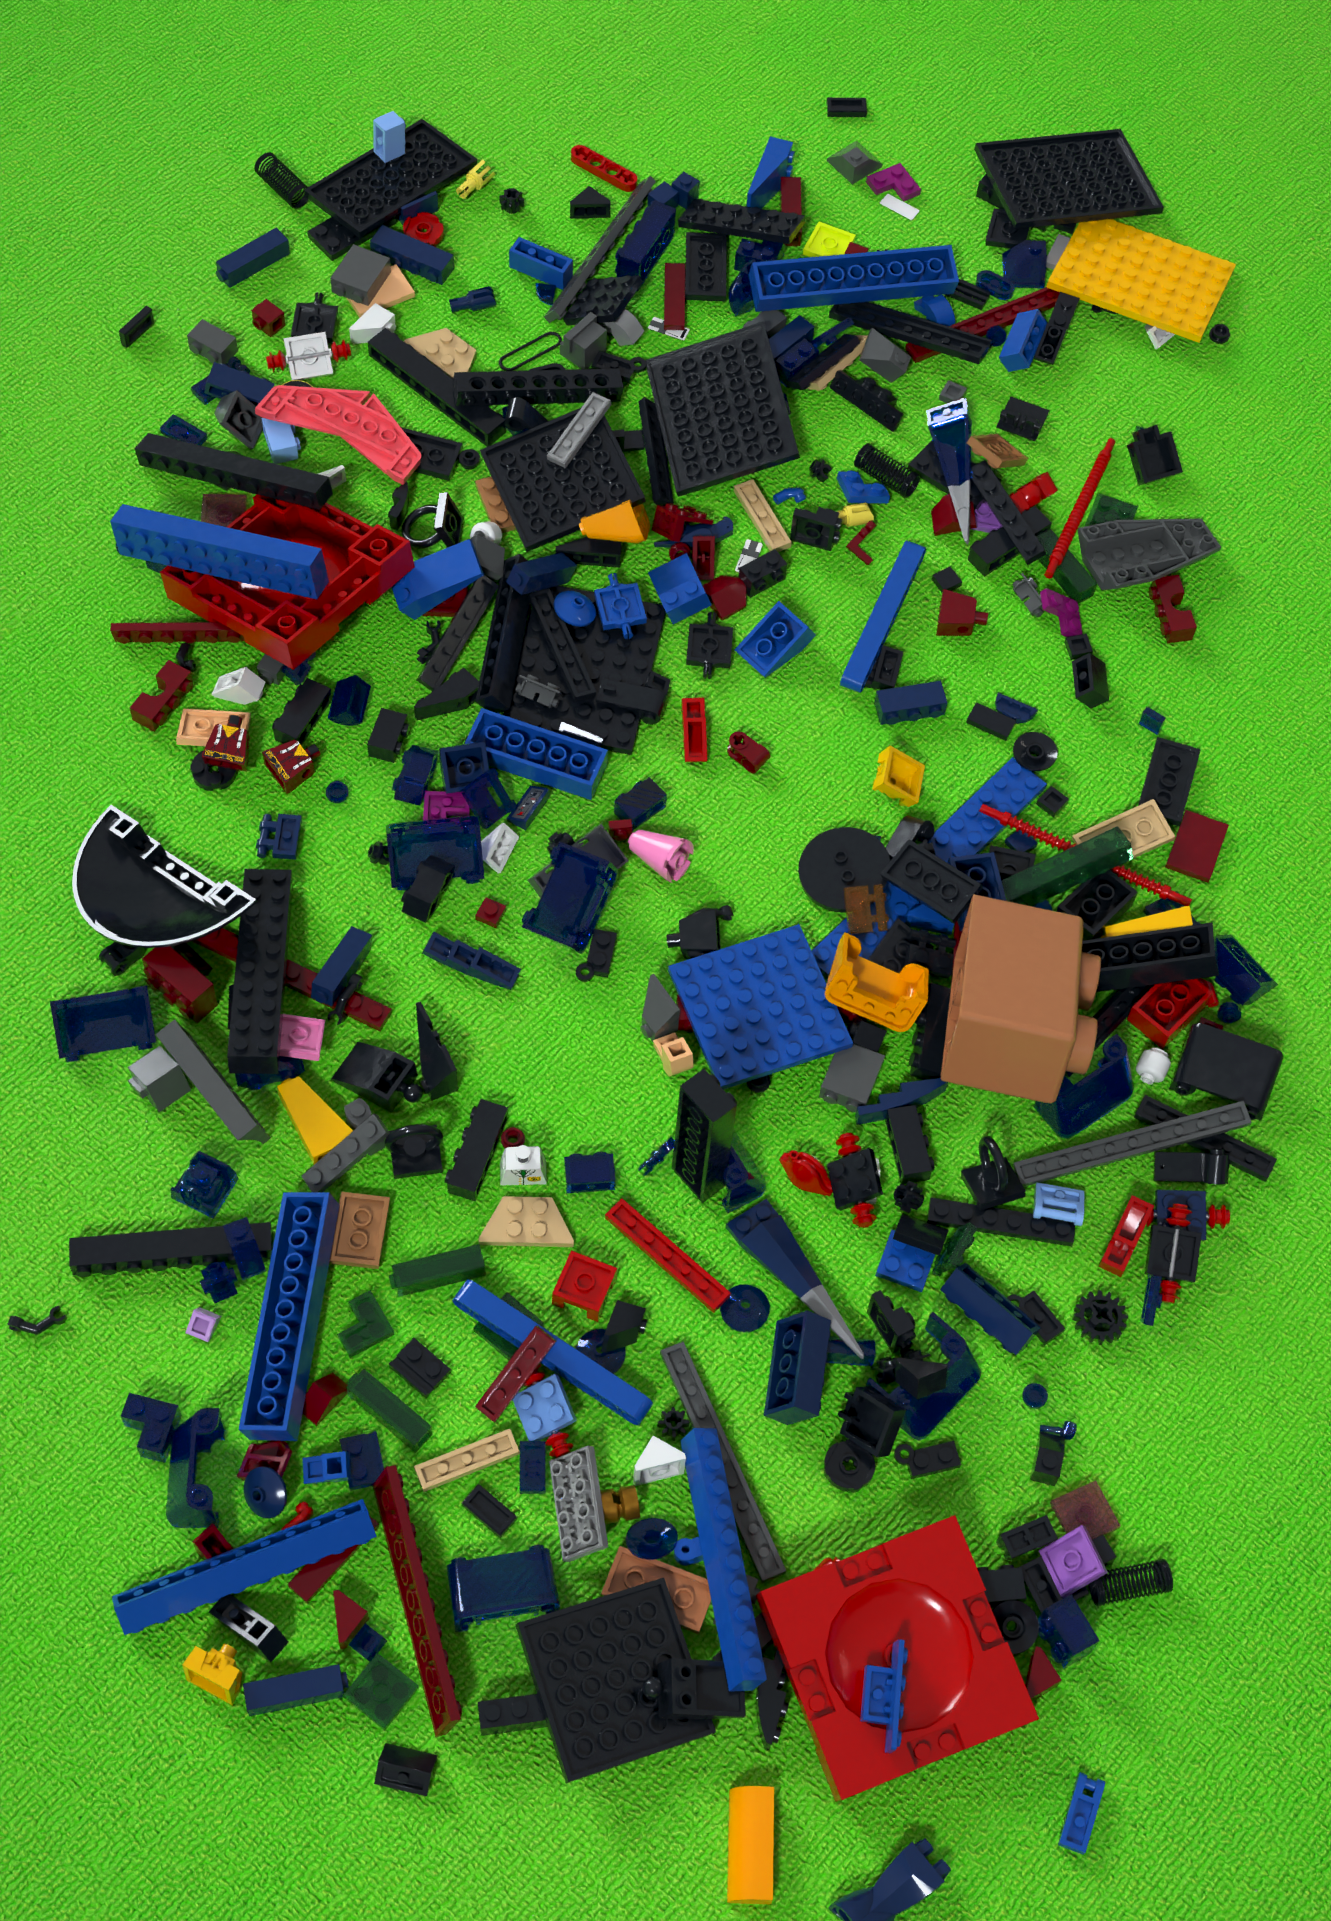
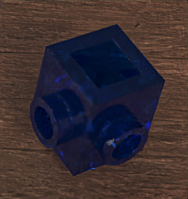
M225 1261L211 1263L201 1270L204 1279L200 1281L205 1295L211 1294L214 1304L238 1294L234 1285L238 1279L233 1267L228 1269Z

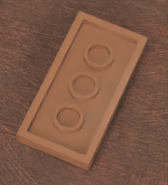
M619 1546L602 1589L601 1597L664 1578L681 1628L699 1634L711 1603L708 1580Z

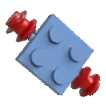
M540 1364L524 1384V1386L529 1388L518 1393L513 1402L529 1442L534 1444L550 1436L545 1445L552 1446L553 1450L549 1455L558 1458L570 1453V1450L574 1447L572 1443L566 1442L569 1433L560 1432L559 1430L576 1422L577 1419L559 1375L553 1374L543 1380L545 1374L538 1372V1369L541 1367Z

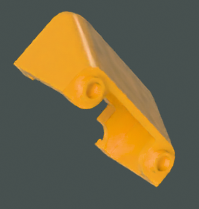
M628 500L591 516L582 517L579 527L582 535H587L591 539L638 544L646 541L650 530V522L644 505L640 504L632 508L631 500Z
M844 932L839 940L825 987V998L834 1005L897 1032L909 1030L928 1002L929 969L918 964H908L902 968L900 973L894 972L858 956L862 949L860 940Z

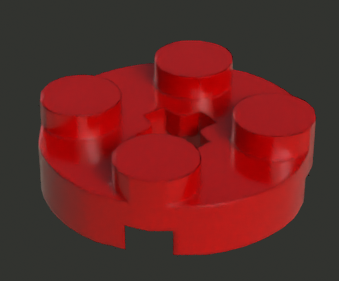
M421 212L417 213L416 217L411 218L410 216L405 220L403 234L436 247L444 235L443 224L439 222L437 216Z

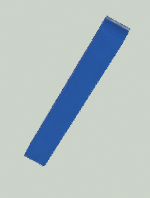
M907 540L904 542L844 670L840 686L859 693L862 692L922 563L926 547Z
M467 1279L453 1298L452 1302L460 1310L517 1348L522 1345L534 1327L538 1325L557 1341L541 1364L630 1423L640 1425L652 1407L653 1402L646 1395L476 1282Z

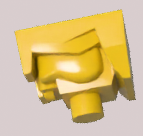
M890 745L879 753L877 763L881 765L877 768L878 772L872 789L874 791L879 790L892 799L900 798V806L910 807L919 802L925 765Z
M225 1643L219 1651L212 1648L208 1652L195 1646L182 1664L186 1680L233 1706L241 1690L242 1672L237 1668L236 1661L233 1659L237 1650Z

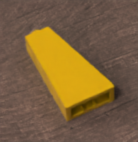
M1190 906L1106 926L1105 935H1101V938L1191 926L1193 922Z
M299 1076L288 1078L277 1086L279 1098L313 1165L353 1132Z

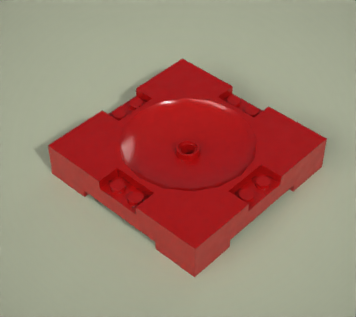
M255 495L253 497L254 505L227 527L322 548L329 583L318 599L284 593L169 565L160 571L168 599L209 622L218 621L243 635L245 643L294 670L340 631L338 625L364 602L371 605L415 566L410 541L379 524L371 527L328 503H325L320 510Z
M956 1515L767 1588L755 1595L816 1746L815 1751L835 1802L849 1798L1039 1719L1009 1644L1004 1641L984 1592L986 1588ZM901 1639L905 1640L904 1648L908 1650L906 1664H903L902 1675L906 1677L905 1689L901 1692L900 1702L904 1705L902 1719H899L898 1730H901L902 1738L901 1744L897 1747L896 1751L885 1753L886 1725L860 1721L864 1668L866 1665L891 1668L890 1652L892 1651L893 1643Z

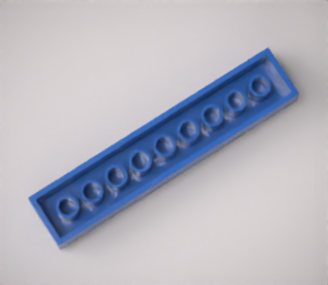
M951 245L753 262L749 272L756 312L954 294L959 283Z
M122 504L110 521L119 553L127 557L313 599H318L329 583L322 548Z
M283 1192L238 1429L249 1440L298 1441L340 1206L329 1192Z

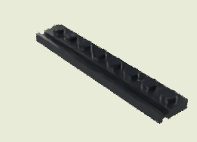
M870 302L836 304L829 311V318L869 331L874 328L882 335L975 364H980L988 349L992 347V340Z

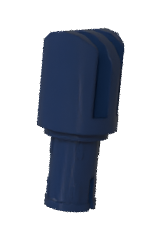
M490 286L468 291L467 296L449 299L452 313L469 308L474 312L496 306L493 288Z

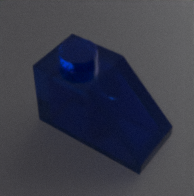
M247 1217L223 1225L226 1239L242 1280L266 1272Z

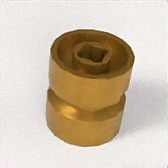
M635 1485L620 1487L618 1492H615L613 1488L600 1490L605 1524L616 1523L622 1517L626 1521L640 1518Z

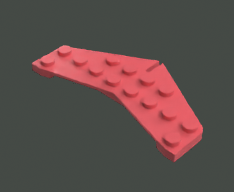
M277 385L255 407V414L262 418L340 436L392 480L402 485L406 483L421 463L420 451L376 395L373 393L370 397V391Z

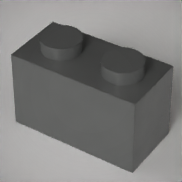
M203 319L187 335L189 349L193 353L207 358L211 363L227 364L238 352L236 337Z

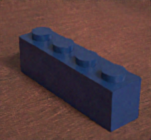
M382 225L370 240L371 251L389 257L390 264H397L398 267L412 274L424 277L431 282L443 285L454 270L453 254Z
M967 1263L957 1267L940 1289L950 1302L957 1304L964 1310L968 1318L976 1320L988 1335L995 1337L1002 1343L1006 1351L1015 1355L1022 1352L1041 1329L1038 1324Z

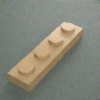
M855 335L860 343L854 350L843 356L838 364L827 369L823 376L812 381L806 389L820 391L826 388L838 370H843L854 362L853 360L861 355L868 336Z
M752 479L735 485L734 493L769 551L776 549L777 552L790 548L791 540L755 481Z
M507 1429L415 1465L414 1470L423 1492H426L520 1454L511 1429Z

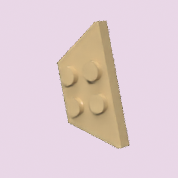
M447 328L404 340L406 344H410L420 355L426 356L433 365L440 367L450 378H454V372H470L471 365L476 358V349Z
M503 1196L478 1241L479 1245L574 1247V1240L552 1197Z

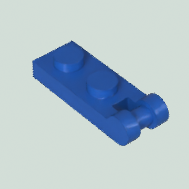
M1078 1773L1058 1842L1059 1846L1082 1855L1086 1853L1105 1787V1781L1100 1779L1095 1781L1087 1778V1774ZM1084 1788L1093 1791L1092 1797L1082 1794Z

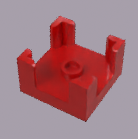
M571 1250L552 1293V1305L564 1308V1302L586 1310L587 1318L598 1322L603 1312V1304L610 1288L613 1289L616 1282L617 1268Z

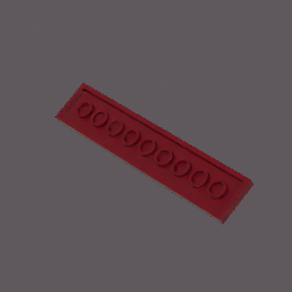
M396 1465L387 1466L373 1484V1490L435 1737L446 1735L461 1720L462 1709L459 1701H456L454 1678L448 1671V1654L442 1647L441 1627L435 1620V1603L429 1596L428 1576L425 1572L423 1573L421 1565L422 1552L415 1542L416 1529L414 1524L410 1522L408 1499L404 1498L403 1478L400 1473L398 1474Z

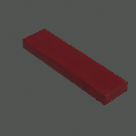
M665 263L664 330H684L685 264Z
M538 1325L535 1326L475 1407L494 1423L497 1422L557 1341Z
M370 1516L372 1525L374 1527V1530L376 1531V1529L379 1527V1523L376 1522ZM357 1544L349 1547L340 1554H331L321 1558L317 1563L306 1564L287 1584L288 1587L308 1604L362 1545Z

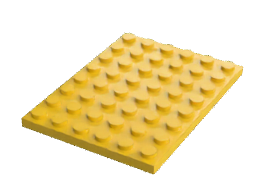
M1114 219L1079 222L1046 287L1080 298L1079 300L1200 343L1236 264L1139 230L1133 226L1117 222Z

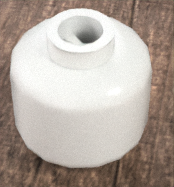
M491 521L477 523L470 532V539L478 534L498 545L502 540L500 527Z
M1154 1047L1145 1050L1136 1065V1072L1141 1076L1140 1080L1147 1084L1162 1082L1171 1066L1168 1054Z

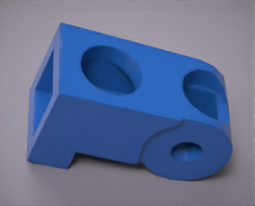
M699 1537L693 1539L683 1538L677 1541L674 1547V1559L678 1564L689 1566L704 1561Z

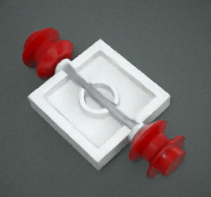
M320 332L284 338L286 356L284 357L280 350H278L277 355H272L269 352V356H266L268 369H272L273 373L275 368L279 367L284 371L286 364H288L291 380H304L333 375L330 357L333 356L336 362H339L341 357L348 361L347 356H351L349 343L345 344L344 340H342L341 345H337L333 341L331 348L328 349L326 333Z

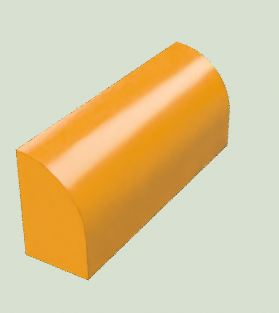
M735 1787L729 1790L727 1903L771 1905L773 1901L774 1787Z

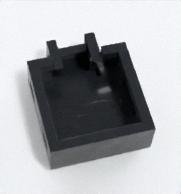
M1154 425L1132 433L1134 442L1127 445L1138 486L1183 472L1171 431L1160 435L1158 426Z
M869 1386L856 1387L855 1392H846L844 1397L848 1401L845 1410L838 1412V1416L845 1420L840 1434L876 1457L889 1456L906 1409Z

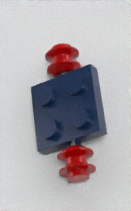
M1156 1190L1155 1210H1152L1146 1226L1149 1227L1153 1220H1155V1225L1172 1228V1225L1166 1221L1172 1215V1212L1167 1210V1208L1173 1207V1204L1187 1205V1210L1192 1211V1213L1186 1216V1220L1191 1222V1224L1182 1227V1230L1202 1233L1201 1241H1205L1206 1221L1211 1229L1214 1228L1215 1224H1220L1221 1228L1224 1229L1226 1224L1230 1223V1211L1226 1210L1225 1205H1222L1220 1209H1215L1213 1204L1206 1211V1191Z

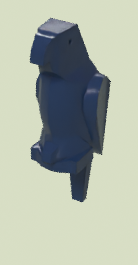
M723 517V520L713 525L704 523L689 525L688 522H684V531L680 542L687 544L690 550H692L693 536H715V544L733 535V522L729 517ZM654 542V547L671 548L672 545L679 542Z

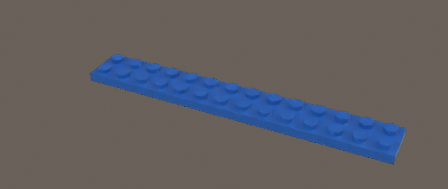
M1012 757L934 832V836L929 842L933 843L935 856L948 863L949 857L979 854L1006 828L1000 824V821L979 812L982 804L1003 813L1007 811L1012 814V817H1015L1046 789L1047 783L1030 770L1020 766ZM889 883L877 901L864 909L851 912L812 950L822 975L828 979L839 940L844 932L860 940L862 949L858 956L868 959L893 922L899 918L906 924L909 911L922 903Z

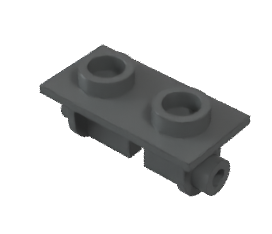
M1021 573L1023 580H1017L1013 583V591L1021 601L1029 597L1030 599L1024 602V605L1032 616L1040 617L1043 614L1041 594H1038L1035 590L1038 586L1032 577L1027 579Z
M529 674L527 677L519 676L523 682L522 684L518 683L516 692H519L520 696L534 701L538 693L540 694L537 700L538 703L549 708L558 707L560 702L557 699L558 696L564 697L559 691L560 688L551 683H547V686L539 683L540 679Z

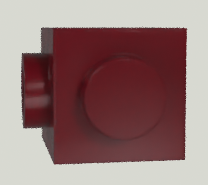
M267 299L257 304L251 310L252 323L255 328L262 330L270 337L286 326L284 312Z

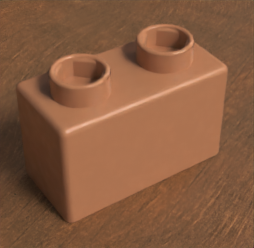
M975 894L972 896L954 959L941 1081L1049 1104L1056 1101L1066 1071L1082 1075L1086 1074L1095 1048L1098 1022L1093 1017L1079 1015L1078 1009L1088 1011L1092 1006L1099 982L1101 958L1095 954L1082 952L1084 922L1081 917Z

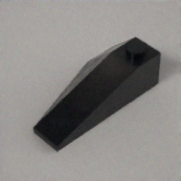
M417 1002L416 1010L422 1080L419 1081L423 1093H428L431 1101L458 1091L457 1069L447 1048L441 1044L437 1030L431 1031L433 1030L432 1022L422 1003Z

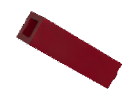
M781 177L779 191L780 212L802 215L801 177ZM802 228L790 244L780 243V246H800Z

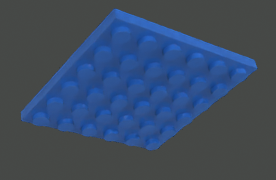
M800 924L668 966V972L710 1071L719 1080L720 1087L723 1090L853 1046V1041L837 1006L825 998L826 982Z

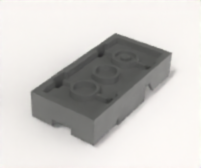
M600 824L591 829L527 881L553 916L556 917L564 913L583 895L629 860L609 833L604 830V826ZM552 866H553L554 869H552L551 871H549V872L546 874L545 871H546L549 867H552ZM608 868V872L604 875H601V872ZM574 895V899L568 903L566 900Z

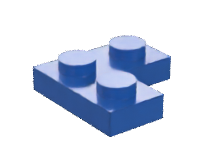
M838 471L837 481L848 503L888 504L890 495L884 484H864L858 472Z

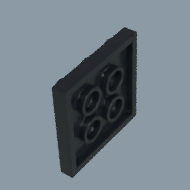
M627 275L624 277L593 278L589 280L563 318L565 324L576 325L590 312L597 316V323L616 322L642 284L640 276Z

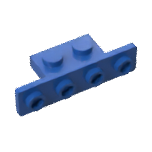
M901 1639L893 1643L891 1668L866 1665L864 1668L860 1721L886 1725L885 1753L896 1751L897 1747L901 1744L902 1738L901 1730H898L899 1719H902L904 1705L900 1702L901 1692L905 1689L906 1677L902 1675L903 1664H906L908 1650L904 1648L905 1640Z

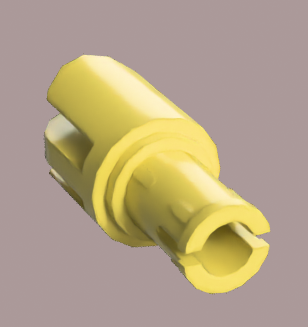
M484 159L466 174V181L456 189L457 194L464 190L459 196L460 198L466 199L474 189L480 190L495 176L493 171L484 180L482 179L491 169L489 165L479 174L476 173L485 163Z
M866 502L844 506L842 511H837L839 512V518L843 519L842 524L847 527L864 525L870 520H874V516Z

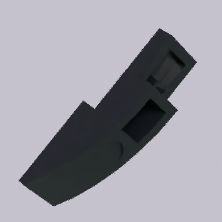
M1060 292L1035 353V360L1054 365L1069 331L1080 298Z
M778 1648L774 1660L763 1657L767 1680L756 1688L757 1724L763 1747L768 1750L772 1742L778 1743L782 1729L777 1727L779 1717L785 1718L789 1702L784 1701L787 1692L777 1690V1688L782 1689L786 1673L782 1672L784 1664Z

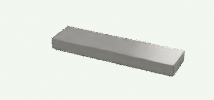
M592 392L550 450L547 459L566 468L612 405L611 400Z

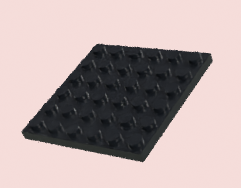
M581 408L480 450L526 552L580 530L579 523H581L582 517L591 516L628 500H631L632 508L646 502L645 496L605 415L566 468L549 461L547 455Z
M664 1578L525 1620L515 1625L566 1784L716 1733L712 1719H659L658 1698H647L642 1691L643 1682L647 1678H658V1663L671 1658L691 1659Z

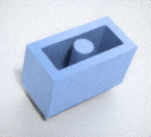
M394 111L373 120L374 153L385 163L405 154L406 124L403 118L399 117Z
M261 418L263 433L273 463L278 464L298 459L297 450H301L299 438H294V425Z

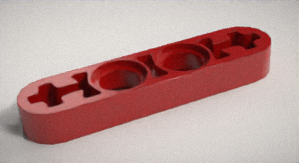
M576 145L571 149V161L575 165L625 192H632L637 187V175L586 146ZM599 162L601 165L593 166L591 163ZM608 171H616L617 174H616V175H609L607 172H608Z

